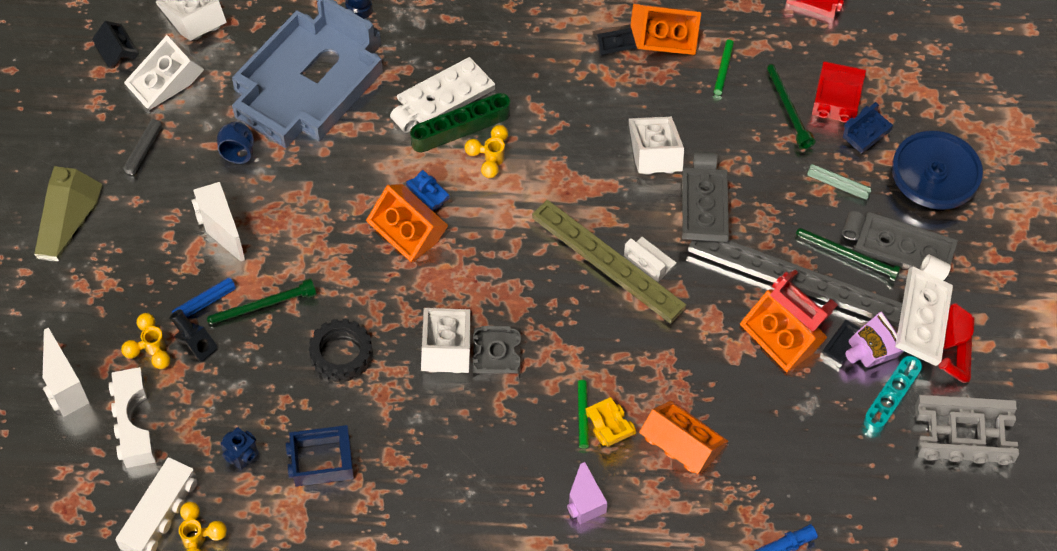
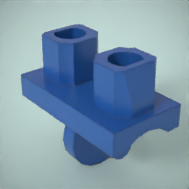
M424 170L420 171L415 178L406 182V186L433 212L440 209L443 203L450 198L449 194L436 182V179L433 176H429Z

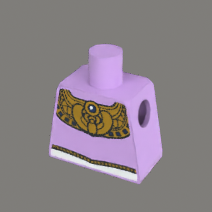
M881 311L849 339V344L852 348L847 350L845 354L851 363L861 360L864 366L869 368L895 359L904 351L895 347L897 333Z

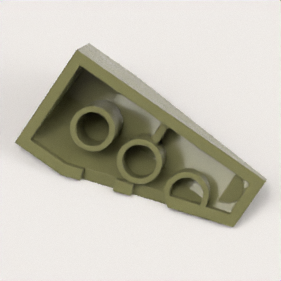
M54 166L47 188L35 256L52 259L60 257L73 239L72 235L79 226L82 227L86 216L98 205L103 184L77 169Z

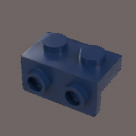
M877 102L870 107H864L857 117L850 118L844 125L843 138L861 154L892 131L893 125L878 113L879 104Z

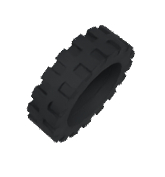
M334 319L331 320V323H323L320 329L314 331V337H311L309 342V353L315 371L318 374L321 373L323 378L327 380L329 378L333 379L334 382H339V380L346 382L350 381V378L361 376V372H365L368 369V363H371L373 353L371 338L367 334V330L364 327H360L358 322L353 321L352 323L349 322V319H342V321ZM347 336L359 343L360 352L353 361L336 365L329 363L323 358L322 348L332 338Z

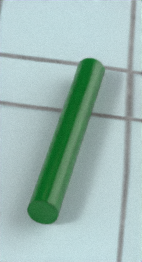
M726 40L714 88V94L721 95L734 46V41Z
M586 380L578 381L579 447L582 449L589 447L588 418L585 408H588Z

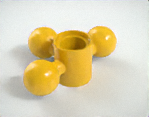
M503 125L493 127L491 138L486 140L485 146L481 145L477 139L468 140L464 146L465 152L469 156H477L480 153L485 154L486 162L481 166V173L486 178H494L499 171L498 165L502 164L505 160L504 141L508 138V130Z
M143 313L139 315L136 322L138 328L142 330V341L138 343L134 340L124 342L121 352L124 357L133 359L139 355L140 350L145 349L152 356V365L157 369H165L170 364V356L164 351L166 343L162 331L155 326L156 321L153 315ZM157 339V341L149 343L151 340Z
M190 501L182 505L180 514L185 521L179 527V534L184 546L188 548L186 551H201L199 548L203 545L207 536L215 541L221 540L226 536L227 527L221 521H213L207 528L201 527L200 523L196 520L200 515V508L195 502ZM192 531L197 532L193 537H186Z

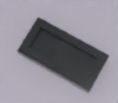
M845 319L820 356L841 368L847 360L846 351L852 348L849 344V339L861 328Z

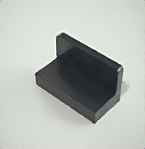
M104 21L92 38L109 68H114L121 57L135 59L139 54L122 24Z
M630 24L592 31L593 36L597 40L599 55L637 48Z

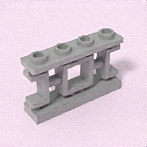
M919 395L915 404L917 421H929V436H920L918 440V457L925 458L926 460L949 459L952 462L968 460L975 463L998 462L1001 465L1015 463L1019 456L1018 442L1005 440V426H1013L1016 421V416L1014 415L1017 410L1016 401ZM936 415L948 416V425H938ZM985 418L996 419V428L985 427ZM956 423L977 424L978 439L957 438ZM937 434L949 435V444H937ZM986 437L997 438V447H985Z

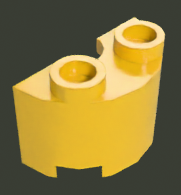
M611 397L585 408L587 418L590 417L595 426L592 430L603 446L606 445L608 447L636 434L633 423L623 419L625 415L622 407L619 404L616 405Z

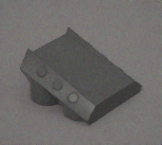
M481 326L474 328L473 373L520 374L521 329L511 326Z

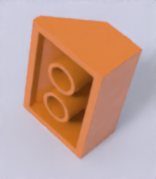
M633 4L630 25L637 49L695 55L701 12Z
M403 184L387 185L366 219L377 232L410 262L416 261L436 245L448 227V224Z
M767 290L741 321L740 325L786 372H790L814 354L827 336L819 328L814 332L811 331L770 296L773 290Z
M671 400L652 409L639 432L645 436V440L648 443L659 446L668 457L677 459L684 464L685 469L697 474L706 470L728 443L727 439Z

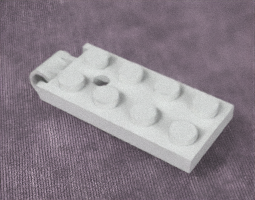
M468 57L398 94L397 99L402 105L397 106L391 112L390 117L404 133H408L417 124V121L421 123L466 106L495 90L496 84Z
M928 254L924 258L920 269L916 267L908 269L895 347L937 366L942 360L953 285L943 281L949 274L951 265Z

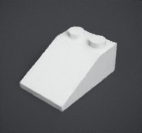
M219 0L156 1L158 7L179 33L189 41L197 40L203 34L215 31L221 25L227 23Z
M166 35L124 83L143 105L151 110L190 86L204 71V68L180 43Z
M672 116L629 119L630 135L638 173L649 175L656 172L674 173L676 171H683L684 146Z
M220 182L194 189L196 199L192 200L198 224H203L206 233L240 262L244 261L240 238Z
M424 308L421 371L469 373L470 309Z
M45 329L43 379L47 386L43 387V390L54 411L59 409L62 416L65 417L89 404V401L79 379L50 329Z

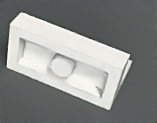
M643 237L637 242L630 239L625 244L624 256L657 282L676 266L675 261Z

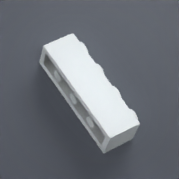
M169 457L167 458L115 540L121 550L156 551L160 537L168 532L172 518L176 513L180 512L184 499L188 493L193 492L197 485V477L193 468Z

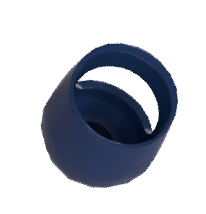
M231 122L220 128L217 135L219 154L227 161L236 164H244L251 159L254 137L248 126L241 122ZM247 150V155L243 157L237 155L239 151Z

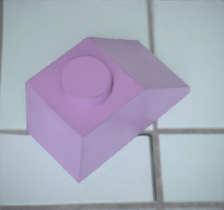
M585 462L580 464L569 495V504L567 505L571 517H576L579 524L605 514L607 511V501Z

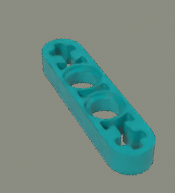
M907 356L902 359L867 411L864 418L866 429L871 432H880L884 429L920 374L922 364L918 358ZM910 365L914 366V369L909 372L908 376L904 375L907 367ZM894 381H901L904 383L905 388L898 390L893 387L892 383ZM881 399H891L893 402V406H883L881 403ZM879 411L880 413H882L879 422L877 421L874 424L871 421L876 417Z

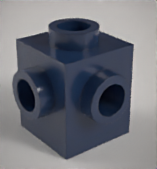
M237 427L234 431L228 432L223 437L220 443L223 450L222 456L228 463L235 464L242 470L258 454L255 443L257 440L249 431L246 430L244 432Z

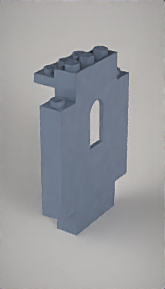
M317 0L319 14L314 20L308 14H303L296 10L232 77L234 90L241 94L232 105L235 118L284 148H287L302 131L320 141L383 72L382 59L375 54L381 46L380 32L368 19L359 17L352 10L338 5L334 0ZM322 53H336L339 56L338 62L318 83L302 75Z

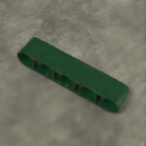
M497 93L414 125L410 131L413 150L421 153L507 120L510 117V98L504 93Z

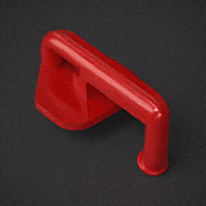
M955 303L949 308L943 350L957 345V367L951 363L950 358L941 360L938 367L958 381L968 383L971 379L974 316Z

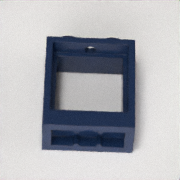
M348 425L289 432L290 442H286L287 456H291L292 463L287 464L289 479H294L295 487L354 479ZM340 443L342 467L300 472L299 447Z

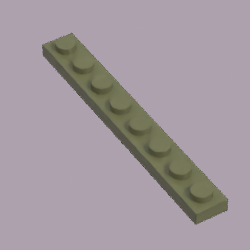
M546 200L532 213V219L670 324L686 309V304L549 200Z

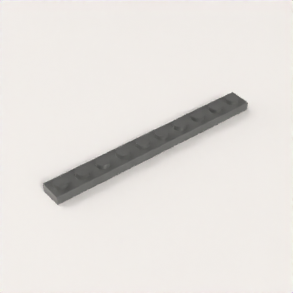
M692 240L689 245L688 252L773 283L786 271L791 273L793 270H796L798 274L791 282L804 294L825 302L832 299L839 307L869 318H874L882 311L891 326L899 327L903 303L729 240L728 242Z

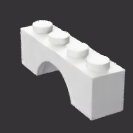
M141 368L112 372L113 382H109V390L111 396L115 397V403H111L113 417H117L118 424H114L116 439L120 438V445L116 446L118 459L123 460L126 468L155 463L153 441L149 430L137 428L131 423L132 412L137 405L147 399L145 379Z

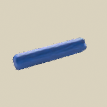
M226 278L172 310V313L181 309L185 316L189 317L235 290V283L231 278Z

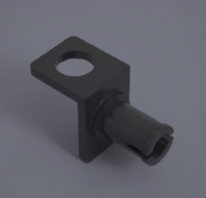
M179 309L170 315L169 319L172 320L179 330L174 338L187 344L199 361H203L217 349V344L203 326L190 322L183 310ZM201 339H206L208 342V348L204 352H199L197 349V343Z

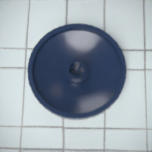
M923 131L909 136L898 146L892 161V175L902 193L912 201L934 209H950L965 204L976 194L983 177L982 163L975 150L961 138L941 131Z

